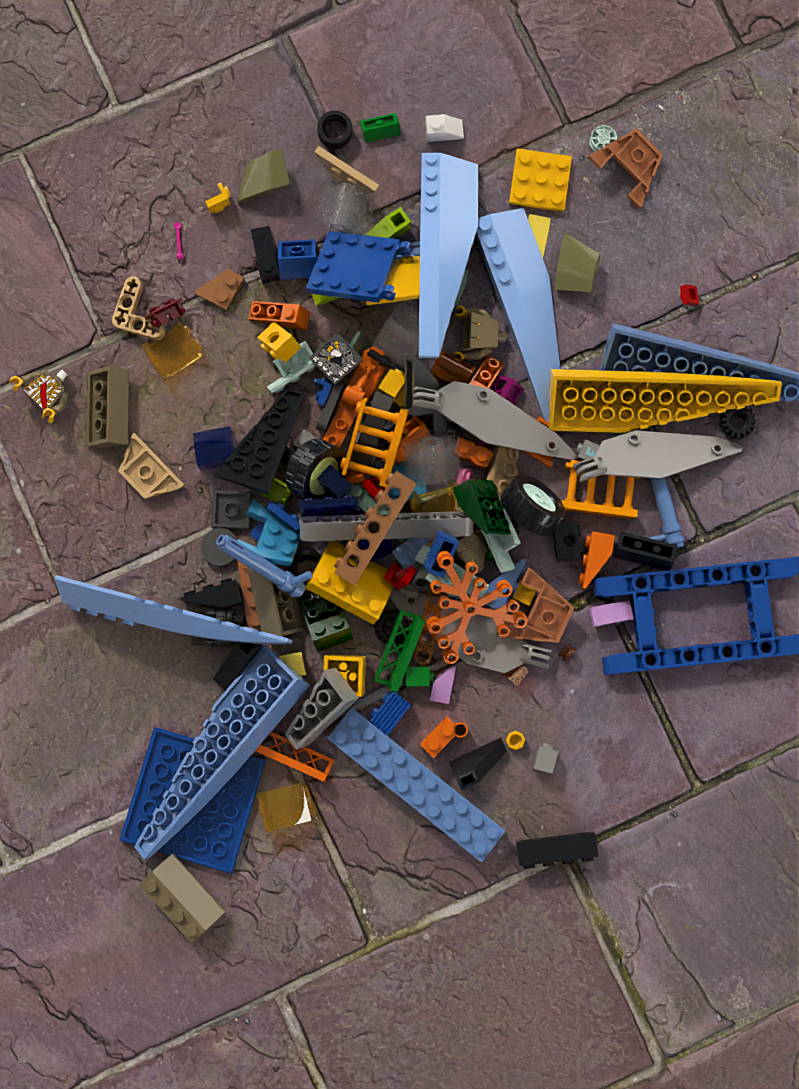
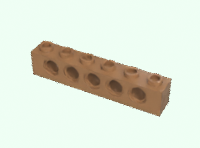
M397 470L395 474H389L385 481L388 484L385 490L382 491L380 489L374 499L378 502L374 508L369 507L364 516L367 518L364 525L361 523L358 525L354 532L357 535L354 541L349 540L344 549L347 552L344 558L339 557L334 565L337 568L335 574L353 585L357 583L417 484ZM397 488L400 491V496L398 498H391L389 490ZM387 505L390 509L389 514H380L379 507ZM371 522H376L379 524L380 529L372 532L369 530L368 525ZM360 539L368 540L369 547L361 548L358 545V541ZM356 556L359 559V563L351 565L348 562V558Z

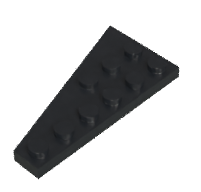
M287 386L271 408L264 413L261 420L253 426L237 445L233 453L215 471L213 477L269 495L305 397V392Z

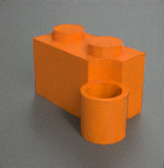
M416 416L405 423L395 463H400L410 458L433 440L425 424Z
M446 716L419 745L434 758L455 736L459 738L465 737L468 733V727L463 722L454 724ZM458 724H462L465 727V733L461 736L455 733V727Z

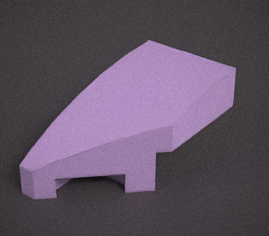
M455 665L442 674H438L436 679L433 680L430 701L449 704L456 669Z

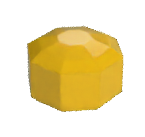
M513 731L508 733L505 741L509 748L518 750L523 747L525 738L522 733Z

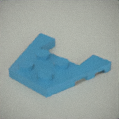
M253 499L246 516L264 523L256 547L239 539L237 541L272 564L290 566L300 540V533Z

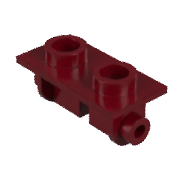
M172 298L164 303L165 306L152 308L149 310L150 314L145 320L151 318V325L159 328L170 321L167 315L171 321L183 316L185 308L179 304L182 298L177 300Z

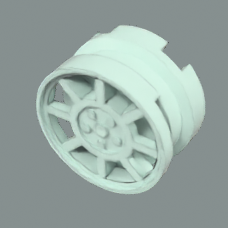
M606 125L596 127L589 140V146L593 152L617 140L615 130Z

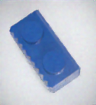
M439 530L437 531L436 538H434L435 541L432 542L433 545L429 549L430 552H427V559H424L423 565L429 573L443 578L446 570L438 565L437 555L442 551H447L453 557L459 541L455 536ZM448 559L444 560V561H443V564L448 563L449 560H448Z
M394 691L391 694L387 692L381 700L384 704L380 709L375 707L369 715L372 718L369 722L387 736L412 706Z

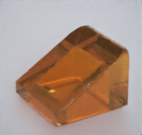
M521 665L506 673H502V675L518 686L529 670Z

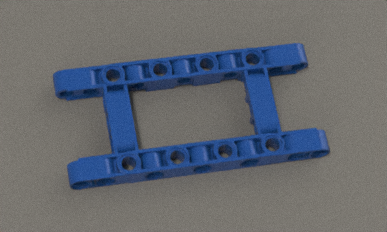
M799 557L592 579L594 597L602 596V598L630 595L634 618L637 652L611 654L609 657H603L604 675L799 654V634L778 637L774 635L767 580L786 579L799 575ZM751 567H755L757 569V576H753L751 574ZM713 571H717L720 574L718 581L713 579ZM675 575H679L682 578L681 585L674 582ZM637 579H641L644 582L643 589H639L636 586ZM744 583L751 640L671 649L657 648V628L654 625L653 613H655V610L652 609V593ZM762 643L768 646L766 653L761 651ZM724 647L730 650L729 657L723 655L722 650ZM686 651L692 654V659L689 662L684 659ZM647 655L652 656L654 659L652 666L647 665L645 661Z

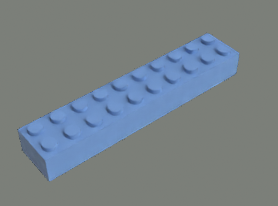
M353 708L348 711L327 738L480 862L485 859L505 833L502 827Z

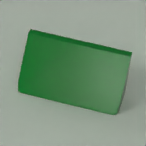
M396 113L360 121L365 143L401 134Z

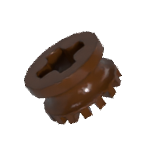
M571 643L558 654V656L563 657L564 662L576 651V648L573 649L571 647Z

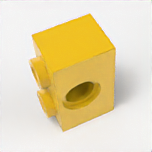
M275 322L257 337L262 343L260 345L266 353H270L275 360L280 359L284 363L301 348L295 338Z

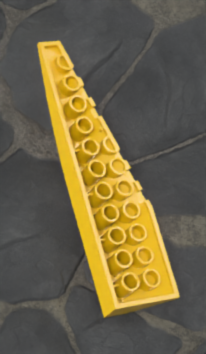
M551 369L549 382V429L552 431L631 432L634 429H645L648 426L658 424L665 425L672 421L679 422L708 416L711 413H723L727 409H742L745 406H757L780 401L782 382L684 373Z

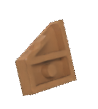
M226 269L197 289L194 294L227 311L240 289L244 277Z

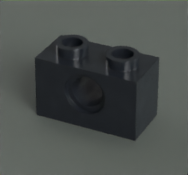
M576 520L561 522L552 532L556 563L578 561L581 559V555H584L583 545L579 544L581 527L577 525ZM564 537H570L573 540V545L566 546L563 542Z

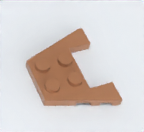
M635 129L592 153L587 158L598 169H601L613 157L638 182L627 198L637 208H640L644 203V197L649 191V185L655 176L663 154L638 129Z
M528 567L521 584L539 591L528 615V623L525 627L517 628L513 623L504 621V624L510 629V633L506 638L559 643L574 610V606L534 570ZM506 628L501 629L500 632L506 631Z

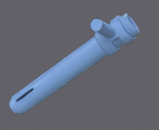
M650 478L663 524V534L650 538L678 545L677 548L684 547L683 542L685 539L680 532L682 530L681 525L676 518L666 478Z
M220 535L216 541L220 550L276 584L280 590L286 591L292 597H300L306 587L303 582L312 578L310 571L297 577L288 571H283L228 535Z

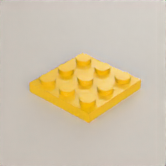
M517 148L509 204L564 212L572 156Z

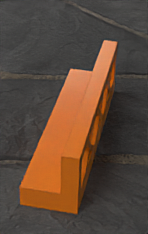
M270 732L269 735L274 738L276 745L267 747L260 744L255 750L325 782L334 762V759L307 747L295 751L289 739L274 732ZM284 743L290 744L293 753L288 755L282 754L279 745ZM277 746L278 751L273 750V749H271V748H274V747ZM302 751L308 752L311 761L300 762L297 753ZM312 754L317 756L318 758L313 759ZM295 755V758H296V759H293V758H291V757H289V756ZM319 759L328 761L325 772L318 770L314 761ZM312 762L314 767H311L307 764Z

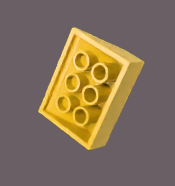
M410 255V257L402 256V258L395 259L386 285L394 286L393 292L396 293L394 300L390 301L381 298L379 303L366 301V304L374 305L419 299L420 256L413 257Z
M329 541L312 573V578L309 579L305 588L361 619L374 624L379 619L393 588L383 578L388 569L370 560L357 583L353 585L335 574L337 568L334 565L339 557L344 558L347 553L344 550L346 546L337 541ZM350 556L348 562L351 565H357L359 559L356 556Z

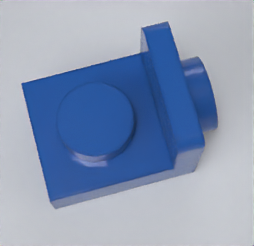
M321 377L319 380L315 378V386L323 388L317 393L318 407L324 409L333 385L328 379Z

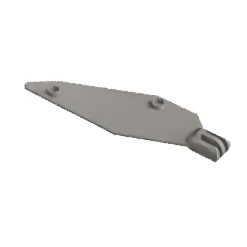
M453 381L438 391L414 387L412 406L438 411L484 443L566 460H573L576 457L572 449L558 434L489 388Z
M635 430L602 441L593 458L575 463L573 468L577 476L580 477L579 480L581 482L600 475L662 479L740 453L743 447L738 443L714 436Z
M392 588L389 598L397 609L422 616L425 620L422 630L435 640L442 635L445 636L457 630L462 617L443 626V629L437 634H432L428 631L426 622L430 617L436 616L441 619L458 609L451 607L442 609L438 603V597L419 593L418 597L414 598L400 594V589ZM413 598L415 602L413 604H409L408 599ZM444 600V601L442 602V604L444 605V604H446L448 601H447V600ZM476 614L470 618L465 634L469 641L473 643L475 652L471 655L465 654L462 649V643L457 651L459 658L465 663L506 673L525 663L548 669V664L530 659L549 662V656L532 651L551 654L552 650L529 645L523 639L498 637L497 626L491 617ZM434 625L432 629L437 628L438 625ZM446 640L441 641L440 644H445ZM468 646L466 650H470L472 647Z

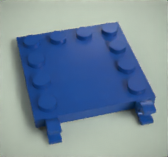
M328 231L307 283L306 291L310 294L378 303L381 298L392 301L396 296V293L393 292L394 286L386 285L396 256L410 257L412 249H409L410 242L403 241L400 243L399 239Z

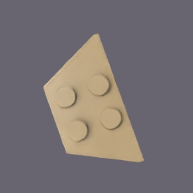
M320 146L315 150L314 153L327 169L332 179L338 183L346 184V187L353 193L358 192L362 195L376 192L379 185Z
M133 433L118 472L144 499L184 488L185 485Z

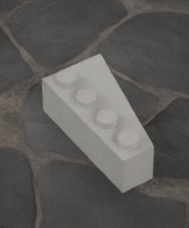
M336 668L324 670L320 681L312 689L313 692L309 699L304 702L302 710L296 715L285 733L296 750L310 745L359 699Z

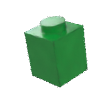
M407 667L406 687H429V683H433V671H429V667Z

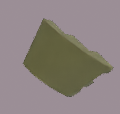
M282 149L266 153L247 163L237 199L238 204L255 200V197L272 194L274 190L290 187Z
M564 234L557 266L555 290L592 293L595 273H599L600 253L576 240L570 234Z

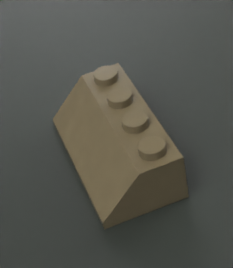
M108 366L88 372L86 447H119L128 445V391L130 381L128 369Z
M274 564L283 571L291 573L290 566ZM247 567L261 632L284 636L305 631L297 597L288 595L286 591L280 590L276 584Z
M174 853L139 884L191 943L198 939L226 912Z

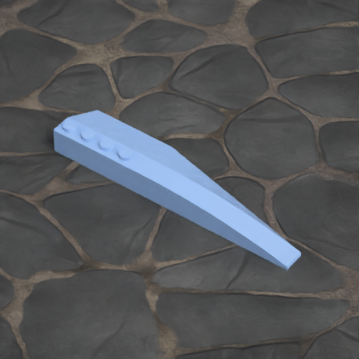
M422 153L419 358H439L451 313L453 312L455 300L465 273V267L468 263L471 247L474 243V237L478 230V164L443 153Z
M524 208L489 214L478 218L477 245L542 417L549 422L551 369H560L550 276Z
M55 576L62 602L68 604V608L80 611V608L86 609V613L98 616V613L105 614V619L115 621L116 618L123 619L122 623L131 626L135 622L178 634L213 640L255 644H292L293 641L252 628L241 627L227 621L222 622L216 618L180 610L169 605H161L147 599L143 600L129 594Z

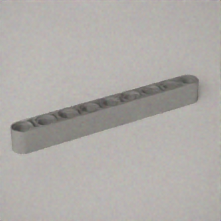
M464 511L399 513L383 539L436 537L439 530L455 537L470 536L473 534V520ZM365 515L302 517L299 519L300 539L302 541L354 540L357 536L354 534L360 523L364 525L367 518L364 517ZM371 522L368 525L369 530L372 532L380 529L379 524L376 522Z

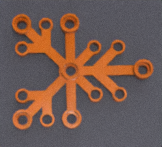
M442 551L437 555L438 565L447 571L454 586L434 580L430 584L432 592L435 594L445 592L457 595L462 600L461 602L449 599L448 596H441L438 603L442 609L451 607L458 610L441 619L436 616L430 617L426 622L428 631L432 634H437L443 629V626L462 617L457 630L445 636L442 635L437 639L439 647L444 649L442 656L446 663L454 664L458 661L459 654L457 651L461 643L465 654L471 655L475 652V647L469 641L465 631L470 618L476 614L493 618L497 626V632L501 637H506L510 633V629L503 621L511 622L517 628H523L527 625L528 618L523 611H518L519 604L514 599L509 600L507 604L495 610L482 607L499 597L511 595L513 588L507 580L499 581L496 584V590L478 599L480 592L486 588L485 580L478 577L474 580V587L470 597H468L466 592L472 576L478 572L476 563L468 562L466 564V571L461 582L452 566L454 562L452 555L447 551ZM446 559L449 560L448 563L443 564V561H444V560H446ZM471 566H475L474 570H469ZM479 582H483L481 586H477ZM435 585H440L439 588L434 589ZM447 600L448 602L443 605L442 602ZM512 604H516L514 608H510ZM434 625H438L437 628L432 629ZM506 628V631L500 632L501 629ZM446 640L445 644H440L441 641ZM468 646L472 647L470 650H466Z

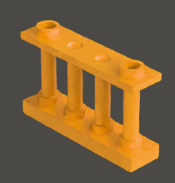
M363 398L362 402L358 401L355 413H358L347 457H343L340 468L343 469L342 475L345 476L348 470L351 469L378 477L377 479L380 480L379 486L387 487L388 484L385 481L389 474L392 473L409 410L401 408L399 413L393 414L366 406L368 398ZM364 413L393 421V424H396L394 432L390 431L389 433L362 425ZM361 432L388 440L391 443L389 450L382 451L356 443L358 433ZM358 451L382 458V461H385L384 469L380 468L379 470L352 462L353 452Z
M570 460L569 463L566 462L564 469L570 470L567 498L561 500L565 511L632 520L637 518L638 510L633 509L632 498L634 480L640 477L620 476L627 477L625 500L622 508L614 507L613 504L616 478L614 475H608L606 498L603 505L595 504L594 501L596 477L588 479L587 496L584 503L576 502L577 474L573 464L580 461Z

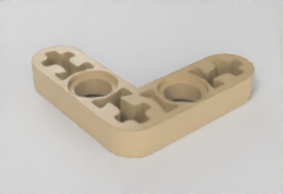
M129 277L124 283L112 317L113 325L125 332L153 340L162 339L165 335L163 325L158 328L160 331L154 334L148 329V326L152 329L157 328L151 325V319L145 320L144 317L134 315L143 291V283L137 277ZM136 283L138 286L132 290L130 286ZM131 299L132 305L125 308L123 306L124 301ZM122 318L125 319V322H121V323L118 322L119 319H120V320H121ZM142 321L143 327L140 330H135V323Z

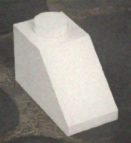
M445 114L426 116L427 142L464 139L461 119Z

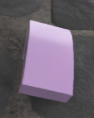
M630 601L589 608L593 627L606 626L634 619Z

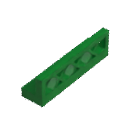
M400 609L373 678L374 682L387 685L391 691L398 693L425 624L422 616ZM403 616L413 618L411 625L403 628L401 624ZM403 633L405 636L404 642L396 646L394 642L395 637ZM397 651V660L389 663L387 659L388 654ZM390 669L391 676L389 680L379 678L382 671Z

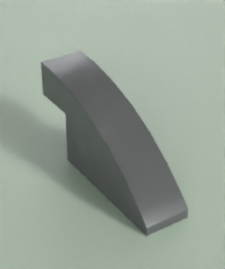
M405 355V409L409 410V414L413 416L425 415L424 424L427 429L433 432L447 430V417L436 410L412 406L415 386L436 391L439 390V387L430 371L418 358Z
M375 392L370 407L390 412L394 398ZM367 414L363 425L384 431L387 420ZM360 432L357 443L377 449L381 438ZM354 451L351 461L370 467L374 456Z

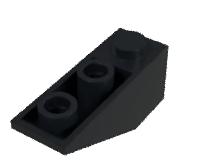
M232 578L220 581L221 584L217 586L213 584L204 586L202 591L196 593L195 590L184 593V597L180 598L182 602L228 609L244 603L238 582L236 580L232 581Z
M238 642L213 680L226 691L261 650L263 645Z
M500 737L448 762L461 790L478 783L507 750Z

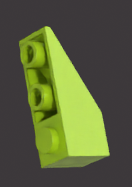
M399 207L384 217L365 235L397 239L411 229V221L403 209Z

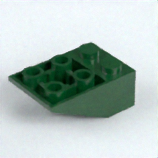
M469 479L453 488L458 506L485 534H511L509 522L505 517L503 505L493 480Z
M306 591L298 597L317 652L354 639L343 608L311 591Z

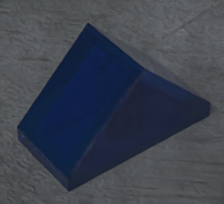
M331 465L317 478L331 502L339 500L352 486Z

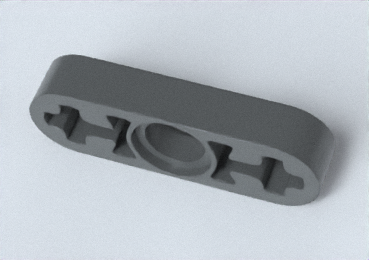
M341 381L336 386L333 385L316 430L326 433L344 390L345 382Z

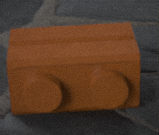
M442 350L430 373L440 382L452 383L457 381L468 384L476 367Z

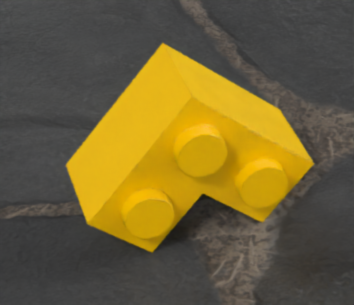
M390 368L378 387V392L394 398L396 406H399L400 409H405V374L398 369L394 371Z
M335 654L324 656V670L336 668L358 697L365 695L366 656Z

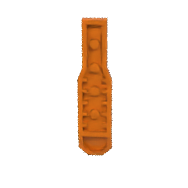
M375 346L364 350L361 356L363 362L355 368L338 401L337 413L323 440L334 444L338 448H341L354 421L357 420L358 413H355L358 401L362 402L363 398H368L367 403L369 402L385 371V368L380 366L379 362L367 356L370 349L382 356L386 355L385 351Z

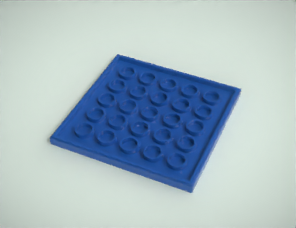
M154 727L120 841L133 845L137 843L146 825L151 823L153 812L156 808L160 807L165 791H169L173 783L171 780L185 755L192 750L195 738ZM251 755L220 791L157 852L167 855L174 853L177 858L232 874L266 759Z

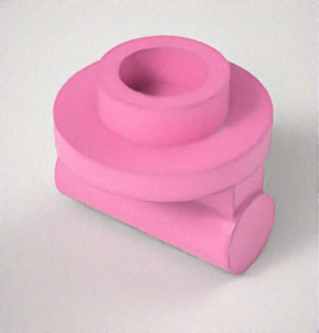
M458 468L456 486L469 479H475L471 469Z

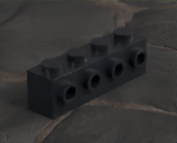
M593 831L515 841L518 865L523 866V869L535 868V864L543 863V867L554 866V862L562 861V864L574 863L575 859L589 862L594 861L593 857H598L596 835Z

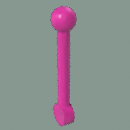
M175 222L174 229L176 230L178 249L176 258L182 260L184 258L181 252L180 229L182 226L179 222Z

